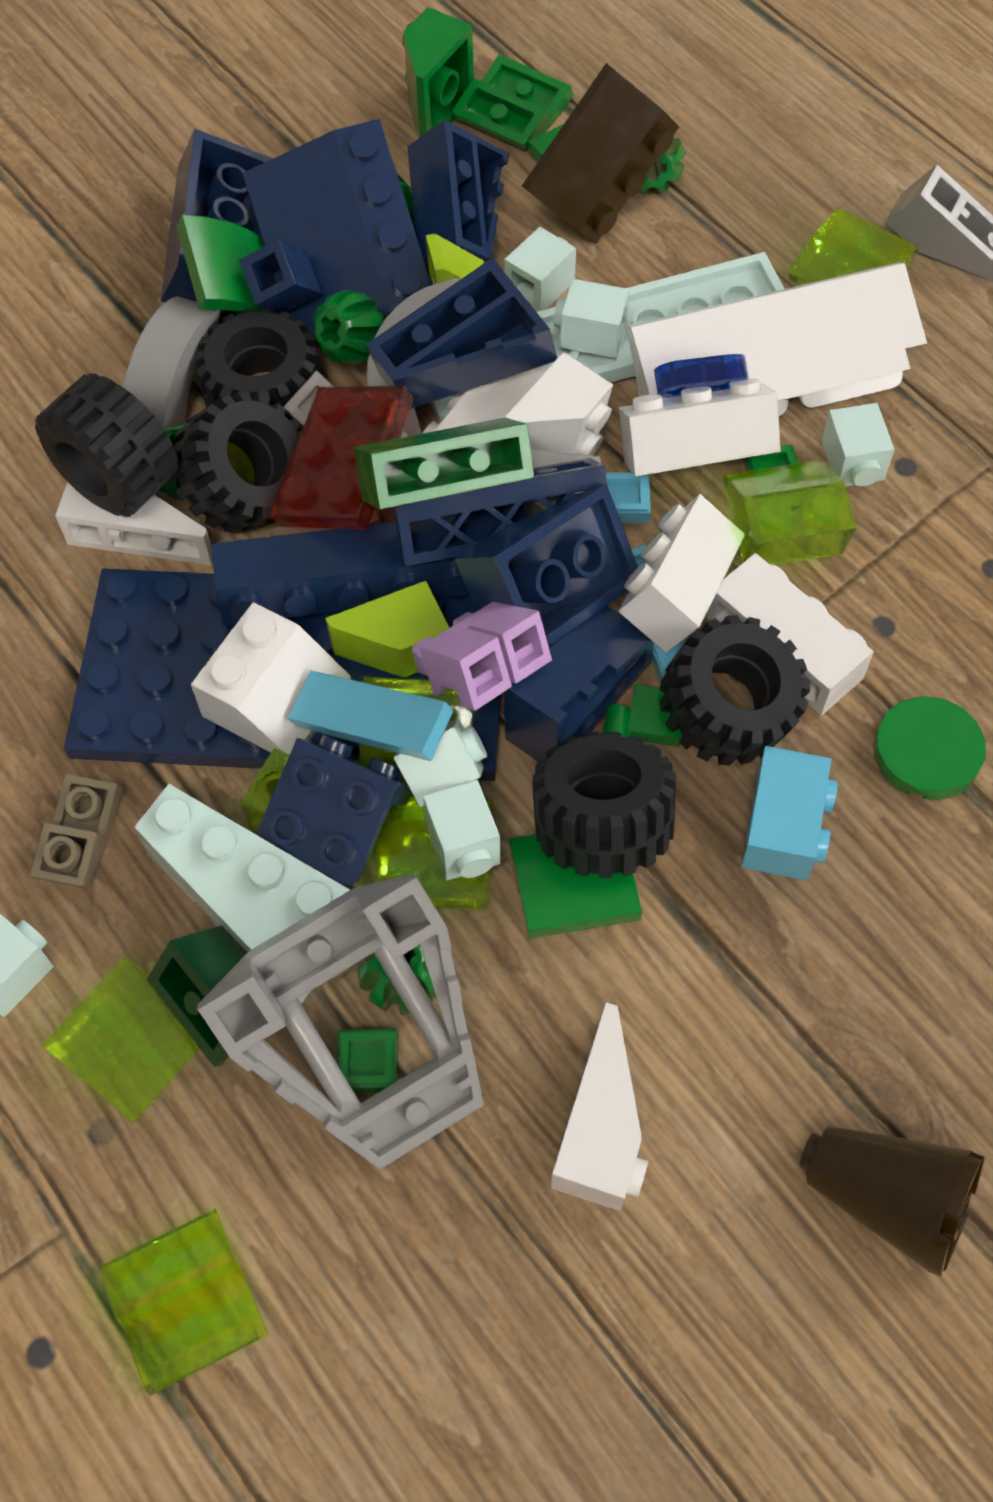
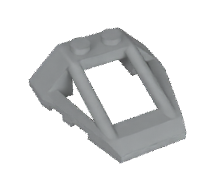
M415 874L356 887L249 951L197 1005L198 1011L231 1060L246 1071L252 1070L274 1086L277 1094L292 1105L294 1103L300 1105L320 1120L327 1131L379 1169H382L484 1106L471 1039L467 1031L462 1007L460 986L453 964L448 929ZM420 945L444 1022L403 954ZM374 953L436 1058L363 1103H360L298 998ZM286 1026L328 1098L264 1039Z

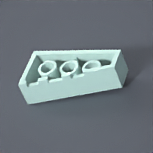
M171 784L166 786L134 827L148 855L193 902L199 905L211 918L216 927L222 925L245 954L350 891L348 888ZM310 991L298 998L301 1004L308 996Z

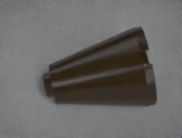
M827 1126L822 1135L813 1132L808 1138L801 1156L800 1167L808 1170L806 1183L926 1271L941 1277L943 1271H946L963 1231L968 1217L966 1212L972 1194H976L985 1157L974 1153L972 1150Z

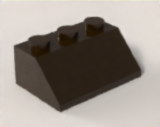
M606 63L524 181L522 187L597 244L600 238L613 228L617 221L618 213L630 196L640 190L647 172L657 158L670 148L674 134L679 129V126L661 107Z

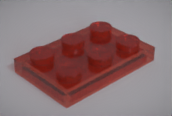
M406 386L318 388L270 516L280 527L368 529L375 506L362 499L354 447L401 437L414 400Z

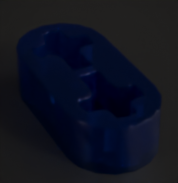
M743 354L677 360L662 364L654 369L657 395H662V398L681 397L682 390L701 386L711 387V392L730 389V382L749 379L746 356Z

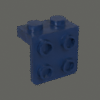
M326 734L322 735L320 742L297 738L256 835L332 880L343 885H353L359 881L391 805H407L412 791L406 780L400 778L401 771L399 767L393 763L375 756L371 757L369 764L350 756L354 748L352 745Z

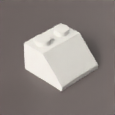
M563 352L509 411L505 418L527 423L530 449L594 456L604 438L599 432L607 422L612 408L607 406L613 384Z
M253 602L191 683V687L202 717L287 761L296 739L310 740L315 731L299 728L287 719L310 670L350 680L351 677L298 624Z

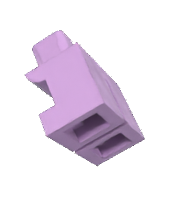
M491 602L475 613L467 612L454 620L451 628L434 638L426 637L412 647L418 672L429 677L434 696H438L450 688L457 691L461 706L474 711L512 687L511 682L517 684L552 661L539 611L498 602Z

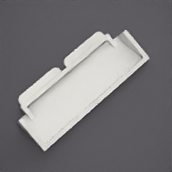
M901 262L627 326L639 396L657 394L662 395L663 400L681 397V391L686 388L707 386L711 387V392L730 389L729 383L734 380L756 378L760 380V383L777 392L778 416L786 411L788 399L799 396V400L804 406L814 408L895 388L902 380V371L911 369L905 349L927 344L905 263Z

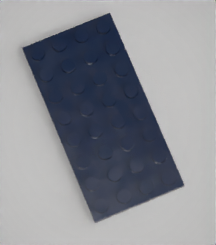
M101 569L64 750L69 759L273 770L284 769L286 760L202 717L192 690L191 683L236 625L223 626L215 590L214 574ZM470 595L435 599L449 628L453 626L454 620L463 614L476 612ZM343 611L286 618L298 624L350 675L351 680L445 701L453 709L449 722L459 718L464 730L473 727L487 753V757L481 760L484 766L481 777L476 780L495 781L502 693L475 711L461 706L457 691L450 688L442 694L434 696L429 677L419 672L403 678L335 655L330 643L326 618ZM315 732L310 740L320 742L323 734ZM334 737L352 745L354 748L350 756L369 764L371 757L375 756L397 765L393 758L396 752Z

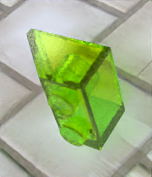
M822 460L724 475L723 481L733 523L745 534L739 546L743 563L755 553L772 565L840 555L845 551L856 530L845 483Z

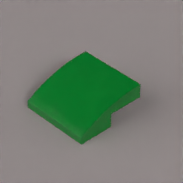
M498 54L482 81L476 78L472 79L451 113L453 118L527 150L528 141L544 134L558 119L572 99L573 92L571 85Z
M182 215L176 227L199 310L235 311L236 316L243 314L242 310L253 308V312H261L263 308L255 306L239 260L264 247L262 237L247 228L227 221L202 216Z
M535 834L509 838L516 885L521 898L528 939L641 921L642 909L633 874L624 876L621 872L612 873V878H599V873H589L587 876L575 874L574 867L563 869L555 864L554 856L547 857L541 850V842L537 841Z

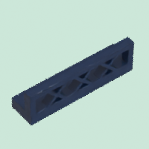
M592 458L535 467L533 468L534 478L389 507L390 515L397 525L402 562L405 566L458 557L491 534L504 529L506 525L511 526L515 524L511 521V518L524 501L537 499L549 508L553 504L545 499L546 497L560 495L554 503L556 505L571 498L575 492L585 491L598 484L607 483L605 465ZM509 504L503 514L493 508ZM485 509L498 518V521L484 538L472 540L458 530L470 512L474 510ZM457 514L451 523L441 517ZM432 518L446 528L434 547L413 550L409 522ZM454 535L463 540V542L448 544Z

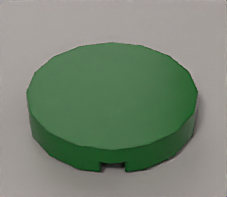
M920 696L903 700L886 712L876 732L874 757L881 774L896 789L908 795L910 791L918 795H924L923 799L941 800L957 796L973 784L986 759V740L978 722L963 707L944 698Z

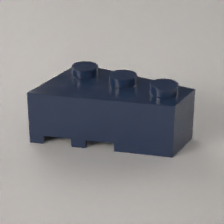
M444 119L407 146L415 234L427 272L426 235L430 234L439 235L482 259L484 262L491 258L498 215L494 212L495 200L503 193L504 184L499 180L501 168L508 164L510 153Z
M493 258L366 344L379 375L405 410L555 362L557 359L550 328Z
M606 605L549 648L552 661L517 684L511 682L512 687L504 691L505 739L536 761H539V759L546 758V751L552 746H563V740L572 736L576 738L580 736L585 737V733L592 732L606 715V708L609 705L616 704L651 664L654 642L628 619Z

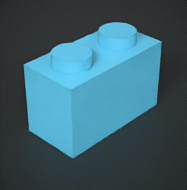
M765 746L757 773L741 868L808 881L814 863L825 862L831 831L821 829L823 812L832 813L838 788V781L829 779L832 758Z

